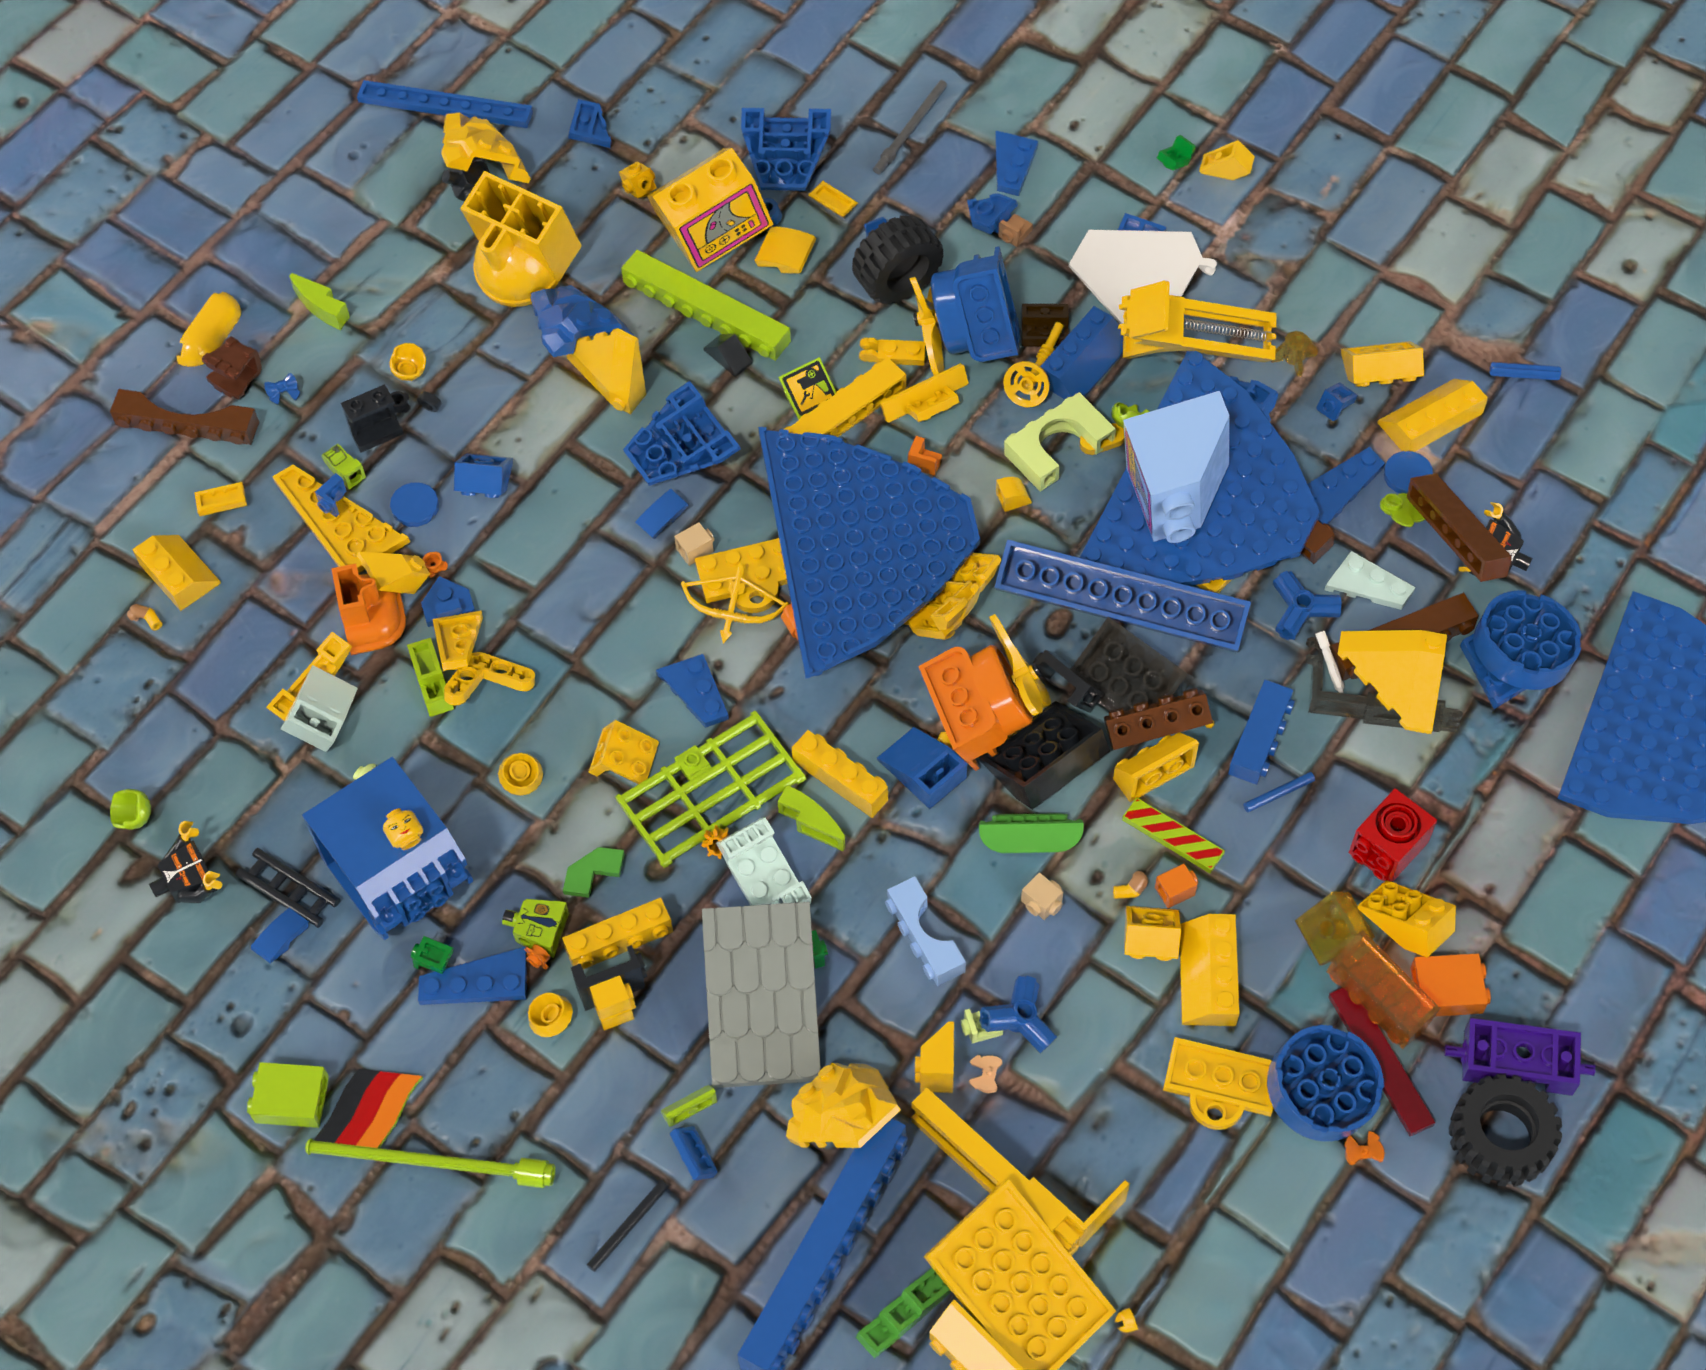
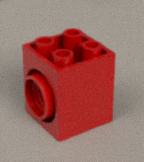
M1394 788L1357 828L1349 854L1357 863L1364 864L1372 870L1378 879L1393 882L1429 843L1437 819Z

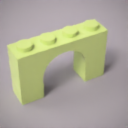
M1080 392L1073 397L1066 398L1062 404L1054 409H1049L1042 417L1036 421L1029 422L1025 428L1009 435L1004 441V455L1040 492L1059 480V465L1040 445L1046 437L1058 432L1071 433L1079 438L1082 436L1095 449L1096 455L1103 451V448L1100 449L1103 439L1107 437L1111 442L1115 440L1116 428Z

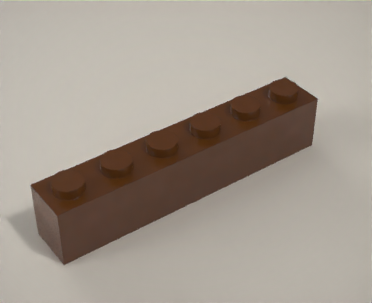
M1437 473L1410 478L1406 498L1478 580L1483 582L1507 577L1512 558L1510 553L1506 551Z
M1463 592L1368 631L1424 630L1446 634V642H1448L1454 636L1459 634L1466 635L1472 632L1479 615ZM1339 642L1331 645L1330 650L1339 669L1342 681L1350 678L1357 679L1358 676L1354 673L1356 667L1348 658L1343 661L1338 655Z

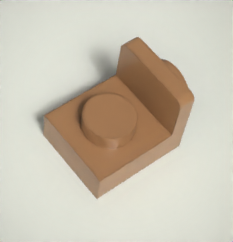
M1014 214L1007 222L1002 220L999 223L998 237L1004 242L1018 247L1033 230V224Z

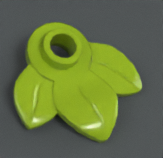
M1390 493L1385 495L1380 501V508L1387 515H1390L1396 523L1405 527H1413L1414 523L1425 520L1406 498L1407 493H1400L1398 495Z

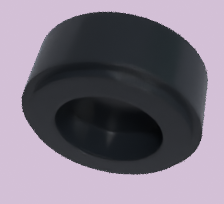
M422 391L417 398L419 405L431 412H437L442 405L439 398L426 391Z

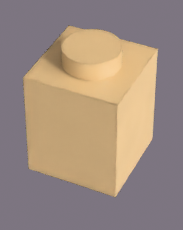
M699 522L674 536L676 550L689 566L695 563L694 558L710 555L714 552V537L708 528L704 529Z

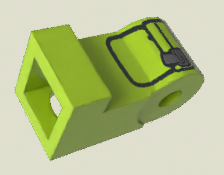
M339 444L334 445L321 455L327 467L334 474L336 473L343 478L344 484L349 490L366 478L362 464L347 454ZM356 472V477L349 480V476Z

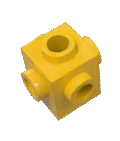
M638 161L619 171L622 186L627 194L630 193L636 198H642L657 188L654 182L655 174L652 169Z

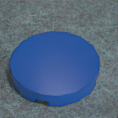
M1401 451L1393 454L1387 460L1384 468V480L1397 493H1408L1410 478L1433 474V468L1429 460L1413 451Z
M409 483L401 486L394 492L391 497L390 508L393 517L403 525L419 527L430 522L434 514L436 516L439 509V501L436 492L429 485Z

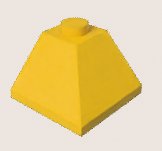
M374 552L357 553V557L368 575L375 580L378 591L415 594L430 575L423 559L416 555Z

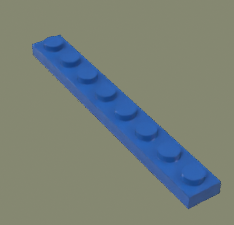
M363 80L357 95L359 103L444 116L451 113H461L468 118L477 117L479 119H487L490 123L528 128L533 113L531 105Z

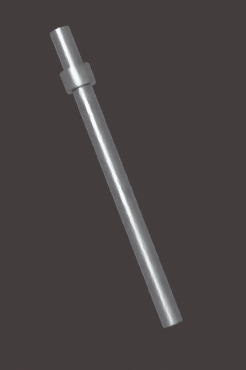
M940 80L890 147L885 148L880 155L881 159L873 168L876 174H880L887 164H891L895 159L896 152L946 88L947 84L945 81Z

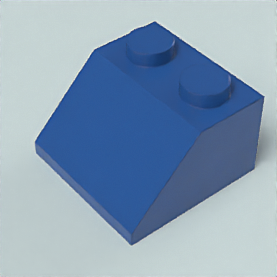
M466 453L455 462L454 491H461V494L465 496L483 493L485 497L498 498L499 495L507 491L513 458Z

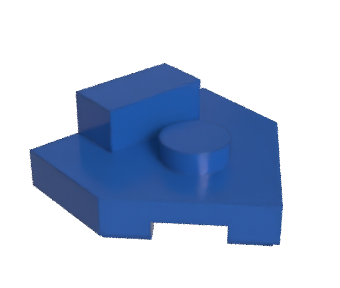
M1000 193L989 195L990 198L978 201L976 198L967 200L973 228L988 234L992 232L999 234V223L1002 220L1007 222L1012 217L1011 212L1018 206L1015 199Z
M440 576L421 602L428 627L434 626L433 619L475 612L469 589Z

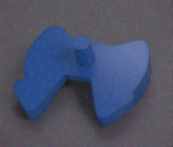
M292 373L287 374L284 380L275 383H264V388L270 397V401L276 405L279 404L280 393L287 391L294 401L300 395L297 380Z

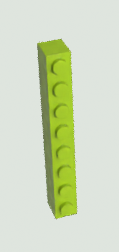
M636 250L621 267L623 282L628 287L643 292L649 298L661 301L665 306L680 311L686 317H692L701 322L705 327H711L721 334H735L742 346L757 351L763 357H769L776 361L791 342L790 327L639 250Z

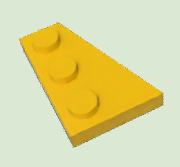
M482 610L433 619L443 671L456 670L469 665L483 619Z

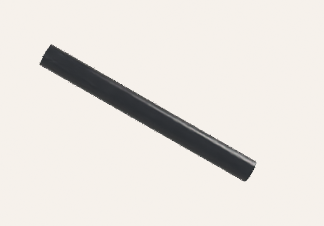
M660 1180L591 1258L586 1264L589 1269L595 1272L669 1188L664 1181Z

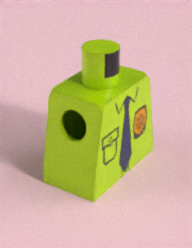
M525 899L519 912L505 910L502 924L514 927L513 935L518 944L530 949L534 944L539 945L554 958L569 911L566 902Z

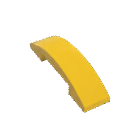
M331 632L317 648L316 651L319 655L287 691L282 688L266 708L285 721L312 665L335 676L352 646Z

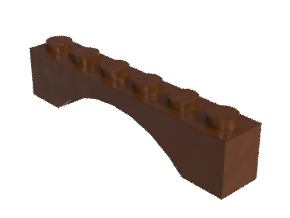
M118 389L110 409V414L115 424L122 428L131 427L144 431L164 432L169 435L179 434L190 438H207L212 441H227L237 445H251L259 425V419L254 408L230 405L221 410L205 414H179L156 406L142 392Z

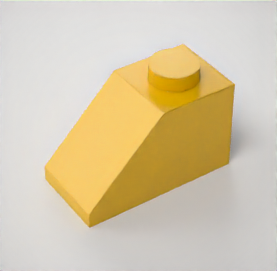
M1236 140L1204 154L1199 172L1209 176L1235 180L1250 174L1255 156L1239 140Z

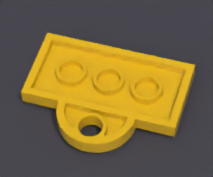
M779 538L694 558L700 580L736 576L739 564H743L744 571L742 577L777 598L779 594L778 586L787 584ZM729 581L701 584L706 604L731 598L732 594L727 590ZM746 584L744 593L737 596L735 606L747 613H760L772 607L776 601ZM754 596L763 598V601L757 604L752 603L750 600Z
M1175 1037L1163 1091L1190 1097L1189 1106L1194 1118L1201 1125L1214 1130L1232 1127L1240 1120L1244 1110L1271 1117L1273 1106L1268 1094L1267 1075L1272 1060ZM1213 1108L1218 1109L1222 1113V1118L1212 1120L1208 1117L1207 1111Z

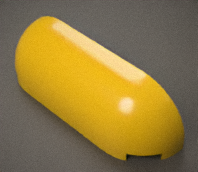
M222 291V293H213L180 340L183 346L181 355H177L178 364L186 367L203 365L202 357L206 353L215 351L222 345L241 316V307L232 295Z

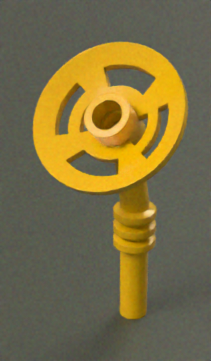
M1055 323L1046 343L1042 344L1035 363L1029 361L1017 362L1005 373L1004 389L1007 396L1015 404L1022 407H1034L1046 399L1050 383L1046 372L1040 366L1054 351L1053 347L1064 327L1061 323ZM1025 367H1031L1032 369L1031 371H1026ZM1016 370L1018 373L1014 378V384L1011 385V377ZM1020 375H1022L1023 378L1020 380V383H1019V382H1018L1019 377H1020ZM1037 382H1038V387H1037V389L1035 390V389H1034V386H1035V385L1037 384ZM1042 382H1044V390L1039 396L1037 393L1041 390ZM1020 390L1024 394H1030V400L1019 397L1016 392Z

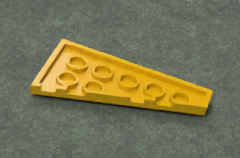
M291 465L272 476L274 482L338 567L356 563L360 573L365 568L357 557L358 552L392 554L410 543L408 536L398 533L386 522L382 523L374 518L373 514L346 497L336 501L339 511L337 517H334L329 512L327 514L324 513L317 505L318 499L315 491L322 484L295 465Z

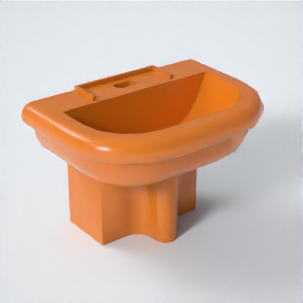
M356 563L331 568L347 643L352 646L350 655L383 649L399 640L406 627V616L401 593L378 591L373 578H370L368 574L359 575Z

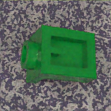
M423 936L420 944L416 943L412 949L411 958L413 966L418 970L422 966L443 974L454 951L451 946Z

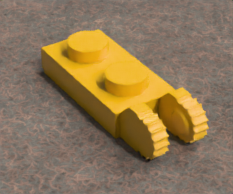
M864 338L860 341V347L863 350L859 353V359L863 362H881L888 357L896 365H924V341L883 339L878 341L875 338Z

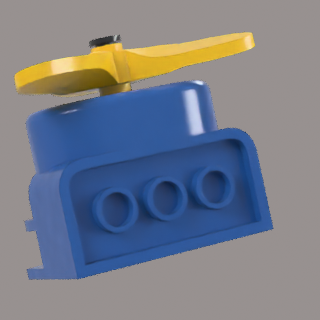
M1000 246L995 247L994 256L981 258L977 254L974 255L973 260L960 263L956 269L934 273L931 277V287L929 288L927 299L924 297L916 277L909 278L915 291L919 312L913 313L916 327L922 325L924 343L934 376L944 371L942 339L948 353L956 354L969 351L971 357L979 362L1018 355L1021 331Z

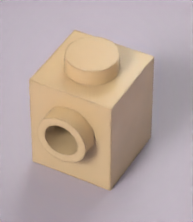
M1040 872L1022 889L1021 901L1026 905L1027 910L1034 916H1040L1043 920L1050 914L1052 916L1056 915L1063 906V891L1060 885L1054 880L1049 881Z

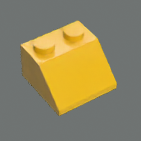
M1126 906L1125 955L1135 959H1142L1145 956L1156 957L1162 961H1169L1172 958L1178 959L1181 934L1179 910Z
M948 1021L921 1046V1056H915V1083H920V1092L928 1088L932 1093H953L954 1021Z

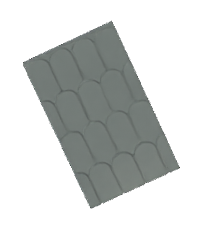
M810 902L702 909L712 1087L725 1088L811 1082L818 1076L820 1071Z

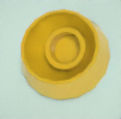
M520 752L511 754L503 760L499 767L498 777L500 784L506 791L521 796L530 794L538 788L542 782L543 771L541 764L535 757Z
M544 993L537 996L528 1009L530 1028L541 1037L558 1035L567 1028L573 1014L572 1005L566 997L556 993Z

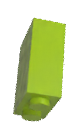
M259 1062L258 1071L254 1072L252 1078L254 1092L253 1097L248 1099L247 1112L253 1121L258 1124L320 1128L329 1075L325 1068L321 1066Z

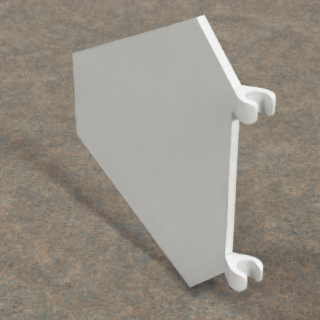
M1088 230L1069 263L1071 270L1120 324L1124 323L1123 313L1125 310H1120L1119 305L1122 304L1123 296H1130L1131 289L1165 280L1170 282L1169 295L1182 297L1198 268L1207 275H1213L1217 265L1214 259L1202 258L1192 232Z

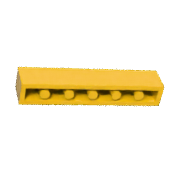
M887 357L883 361L875 363L865 374L857 376L851 384L845 388H840L834 396L822 401L816 409L804 414L799 421L792 426L784 428V430H789V433L795 434L809 432L839 437L880 408L881 401L905 390L906 374Z

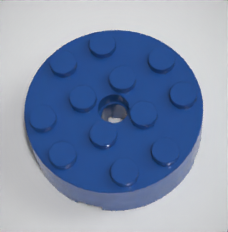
M1523 590L1509 591L1494 598L1488 604L1479 620L1473 637L1476 654L1490 673L1499 681L1528 690L1546 689L1561 682L1570 671L1582 648L1580 647V638L1582 636L1580 628L1574 617L1565 607L1543 594L1538 597L1526 594V591Z
M1317 1025L1305 1028L1293 1035L1275 1054L1268 1070L1267 1088L1272 1106L1288 1127L1312 1140L1337 1141L1354 1134L1375 1115L1381 1104L1384 1079L1381 1066L1375 1054L1363 1040L1349 1031L1346 1033L1333 1028V1026Z

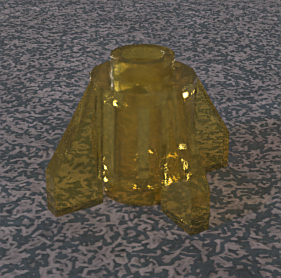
M1292 331L1287 333L1285 341L1276 349L1275 360L1271 361V363L1283 361L1284 358L1288 364L1295 365L1297 377L1302 376L1304 359L1317 356L1318 348L1305 333Z

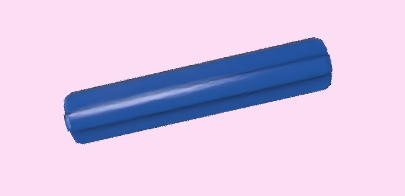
M1492 362L1489 369L1491 376L1545 380H1559L1561 377L1560 366Z

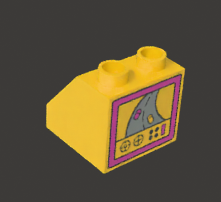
M723 148L647 195L654 211L695 272L700 271L774 225L754 178L732 148Z

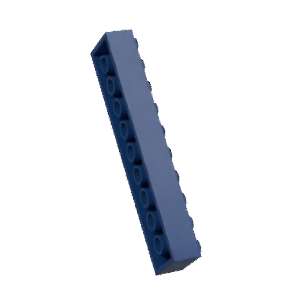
M1008 539L994 587L1001 592L1237 653L1251 604L1250 601Z
M892 1118L861 1148L853 1150L737 1354L740 1370H785L786 1365L783 1364L788 1354L793 1355L800 1343L798 1339L802 1329L807 1330L814 1318L812 1314L816 1304L821 1305L828 1293V1290L825 1289L830 1279L834 1281L837 1278L842 1267L839 1264L844 1255L849 1256L855 1244L853 1240L857 1231L862 1232L869 1219L866 1216L871 1207L875 1208L882 1196V1193L879 1191L884 1183L887 1185L890 1183L895 1173L893 1166L897 1159L902 1161L908 1150L906 1145L908 1136H906L905 1124Z

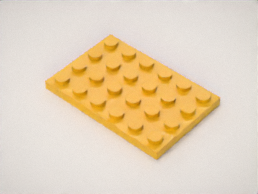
M1005 1179L923 1256L976 1322L1024 1370H1057L1116 1312L1009 1179Z

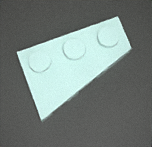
M1352 551L1325 586V590L1329 592L1336 590L1347 593L1346 596L1356 598V596L1368 598L1373 603L1402 610L1416 588Z

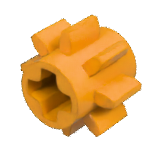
M715 825L712 832L709 830L705 831L704 837L706 840L702 842L701 846L707 847L708 857L714 855L718 856L719 859L722 858V853L716 844L717 841L714 840L720 841L729 836L728 827L724 830Z

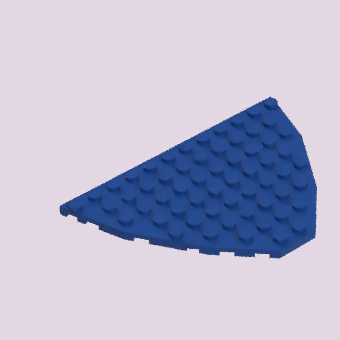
M1187 351L1157 409L1220 391L1229 413V465L1201 528L1195 529L1194 535L1182 542L1170 543L1166 538L1154 542L1126 467L1079 558L1187 586L1210 583V580L1223 579V581L1243 576V573L1255 569L1258 571L1276 565L1278 561L1299 557L1319 518L1320 511L1293 452L1249 393L1206 360L1200 352Z
M758 427L806 679L819 676L823 671L879 645L943 591L946 583L951 581L978 547L980 536L971 498L963 493L960 495L951 490L948 484L936 477L931 478L922 473V469L905 461L903 463L894 461L891 456L861 445L853 446L843 442L842 438L833 435L809 432L795 434L789 433V430L780 429L778 432L767 430V427Z

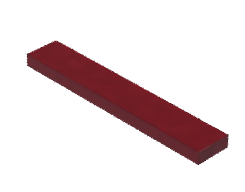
M1352 983L1330 993L1328 998L1346 1029L1363 1040L1375 1054L1383 1073L1384 1088L1382 1090L1408 1135L1411 1137L1435 1125L1434 1119L1354 984Z

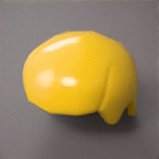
M403 343L396 346L389 362L391 372L395 377L406 381H413L420 377L424 372L426 356L422 348L413 343Z

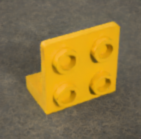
M614 720L602 729L588 773L598 777L605 771L610 770L640 784L648 779L659 741Z

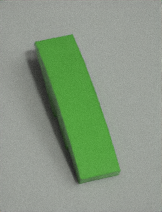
M931 1268L905 1288L900 1297L880 1311L879 1316L861 1329L855 1338L875 1359L915 1326L952 1291L935 1270Z

